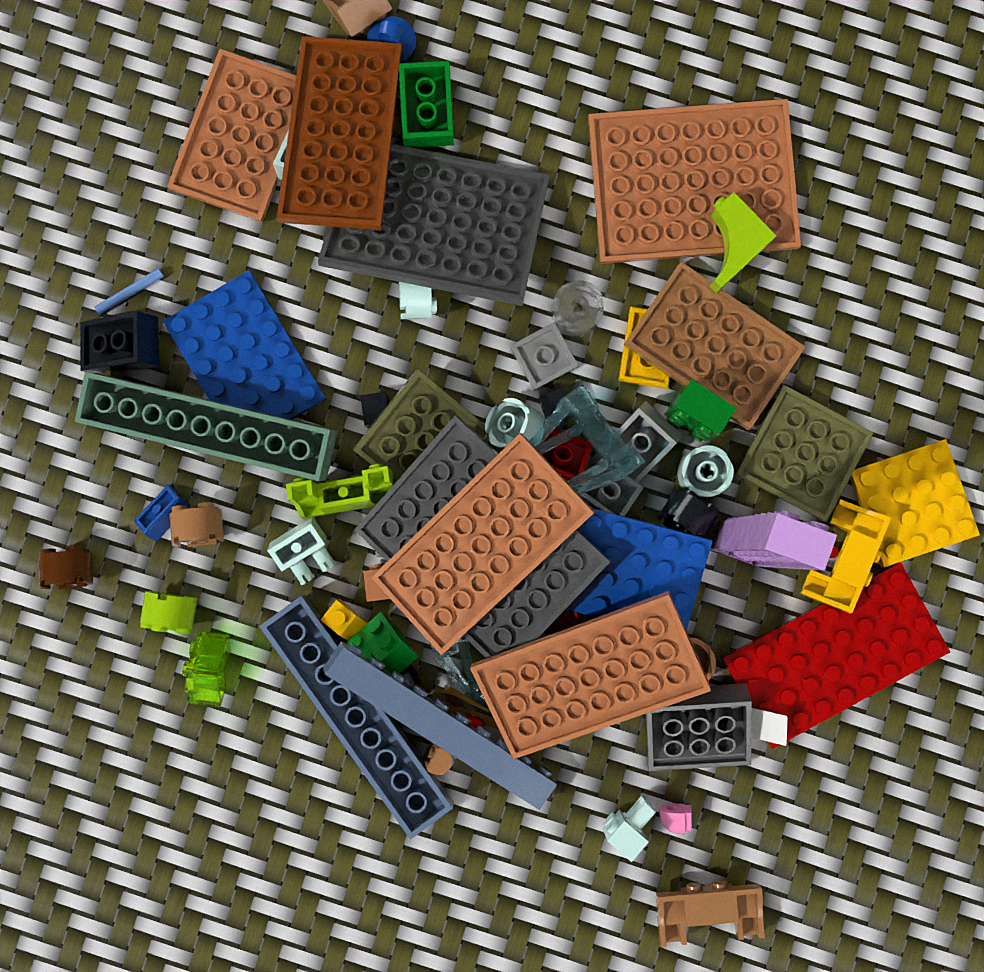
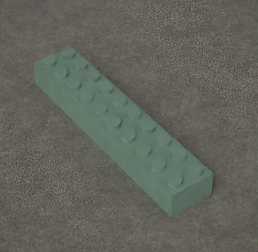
M85 372L75 422L315 481L327 480L338 432L335 429L93 372Z

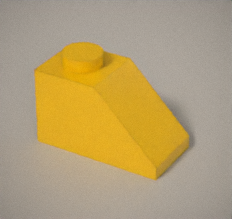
M337 599L320 619L347 641L369 622L341 599Z

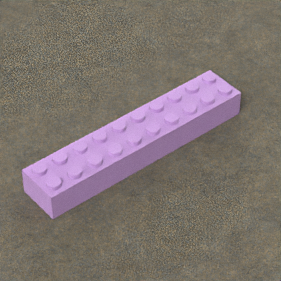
M781 510V512L774 511V513L767 512V514L761 513L760 515H743V517L738 516L737 518L732 517L719 521L710 550L757 567L825 571L837 535L828 532L829 526L816 521H811L810 523L798 521L799 515Z

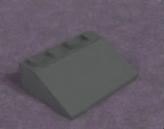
M746 683L712 685L710 692L644 714L649 771L751 765L752 701Z

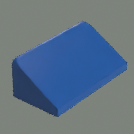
M168 484L135 518L134 522L147 537L158 541L170 528L169 514L172 512V507L185 505L189 508L190 504Z

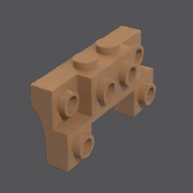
M719 880L712 882V885L702 886L701 883H689L686 887L680 888V891L656 893L657 925L661 947H666L668 942L679 941L682 945H687L685 924L687 927L735 923V932L739 940H744V936L758 935L759 938H765L763 894L759 884L732 886L727 881Z

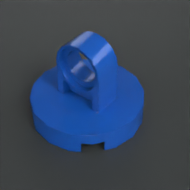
M385 17L375 22L368 32L367 41L402 43L401 63L411 61L416 52L417 40L414 29L407 21L400 17Z

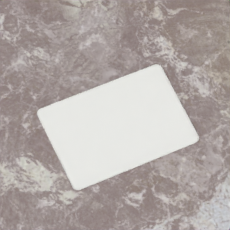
M752 708L751 738L786 746L787 716Z

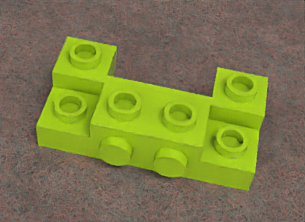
M374 464L369 466V469L362 470V474L352 475L350 478L342 480L329 479L325 483L316 484L307 478L294 479V483L286 484L287 500L295 506L299 517L306 519L312 516L317 517L374 507L395 482L393 471L388 466Z

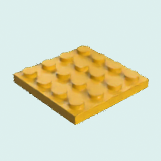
M946 439L854 469L850 477L860 507L891 517L879 547L883 549L879 559L881 567H886L980 535Z

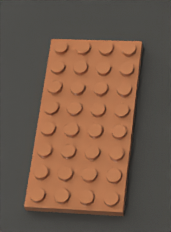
M520 433L371 578L432 646L443 655L589 519L595 511L533 444Z
M669 591L475 662L470 667L513 759L711 691L710 683Z

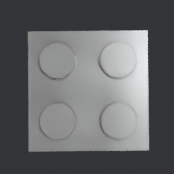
M555 322L510 346L534 391L578 368V364Z

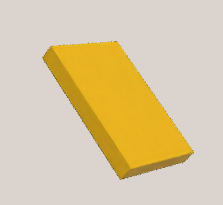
M630 307L625 341L647 309ZM626 346L623 347L618 382L661 389L669 388L670 377Z

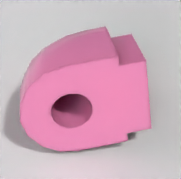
M668 803L659 807L661 822L667 830L677 834H685V831H692L691 805Z

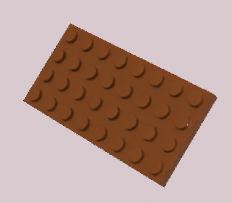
M302 36L276 217L278 223L382 230L402 43Z

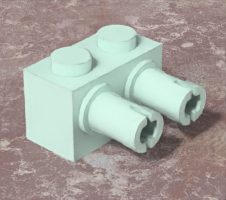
M313 516L270 542L267 550L281 571L290 567L301 585L306 584V580L309 582L315 577L303 561V558L312 554L322 572L327 571L328 566L332 568L336 564L324 547L327 536Z
M640 796L627 813L618 810L616 814L611 813L603 823L605 826L603 831L607 841L631 862L648 844L649 841L642 828L656 813L652 808V804L643 796Z

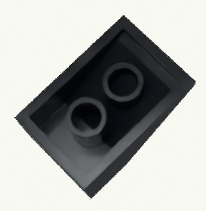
M134 311L80 322V371L140 370L159 366V317Z

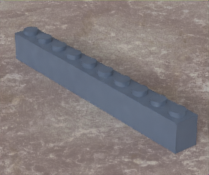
M341 641L323 667L325 675L538 810L541 809L557 785L551 777L553 773L543 765L539 767L531 764L533 760L527 755L513 759L504 740L500 738L498 741L490 737L492 734L480 725L475 728L469 724L471 720L464 714L457 712L455 715L448 710L450 707L442 700L437 698L433 701L427 697L429 693L418 685L410 686L405 683L407 679L397 671H393L391 674L384 669L385 664L377 658L372 657L368 659L362 655L364 651L351 642L349 645H346Z

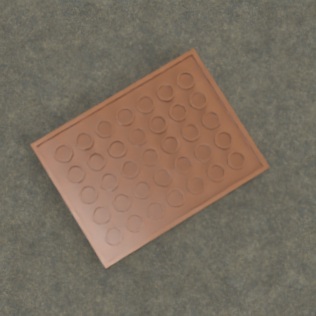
M788 99L588 114L600 264L724 255L723 237L711 215L715 210L713 205L723 195L728 198L733 192L776 235L771 243L761 252L792 250L801 247Z

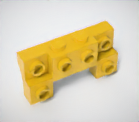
M840 499L829 524L848 533L830 577L814 570H809L800 594L852 614L863 586L868 587L872 579L873 573L870 572L873 562L877 564L882 555L883 549L879 547L891 517Z

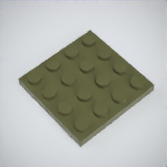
M416 369L352 450L371 465L384 464L393 471L394 482L396 483L455 415H458L487 444L490 438L488 433H486L485 425Z
M782 385L735 474L819 520L827 522L874 432L786 385Z

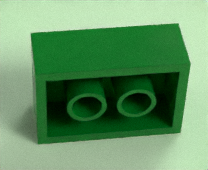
M450 62L399 63L402 138L404 146L411 148L454 146Z
M692 379L679 390L664 415L668 417L667 421L671 425L679 429L682 426L690 431L688 435L696 441L702 442L704 440L707 442L721 434L737 408Z

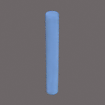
M159 268L94 306L96 312L101 315L164 277L162 271Z

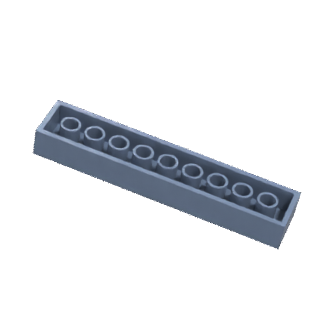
M302 595L259 627L411 840L452 810L454 801L436 776L427 771L423 758L393 717L325 675L323 667L340 642L332 630L320 620L322 616L307 595Z

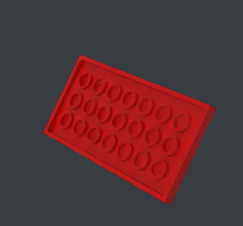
M898 562L873 575L868 587L863 586L852 614L821 603L721 657L735 684L746 683L752 701V708L787 716L788 741L950 653V650L902 563ZM766 741L771 749L780 745Z

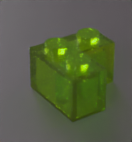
M199 631L196 640L191 642L189 649L190 658L189 661L184 662L182 675L186 677L185 692L189 694L190 704L221 707L227 687L225 669L231 652L229 634Z

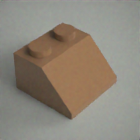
M322 0L341 28L351 37L365 32L368 25L374 21L377 22L384 19L387 12L392 9L388 0Z

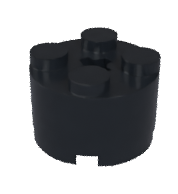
M685 487L683 491H673L657 518L659 520L663 518V525L667 528L706 537L718 518L716 514L719 510L709 502L703 503L697 499L698 495Z

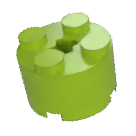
M145 591L140 627L159 632L170 630L176 633L191 634L197 598Z

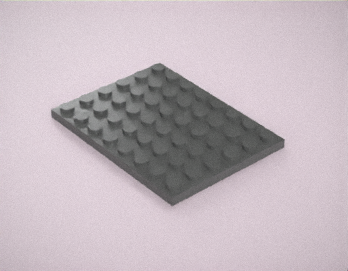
M391 144L382 230L328 226L319 254L318 265L523 306L550 175Z
M455 415L354 530L380 556L389 561L498 453L458 415ZM577 529L463 636L485 658L537 640L611 560Z

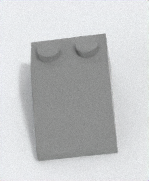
M645 401L590 461L596 466L602 458L639 483L683 435Z

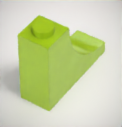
M735 192L728 198L723 195L713 205L715 210L711 215V218L721 231L725 250L721 271L710 285L715 293L719 292L776 237L769 227Z

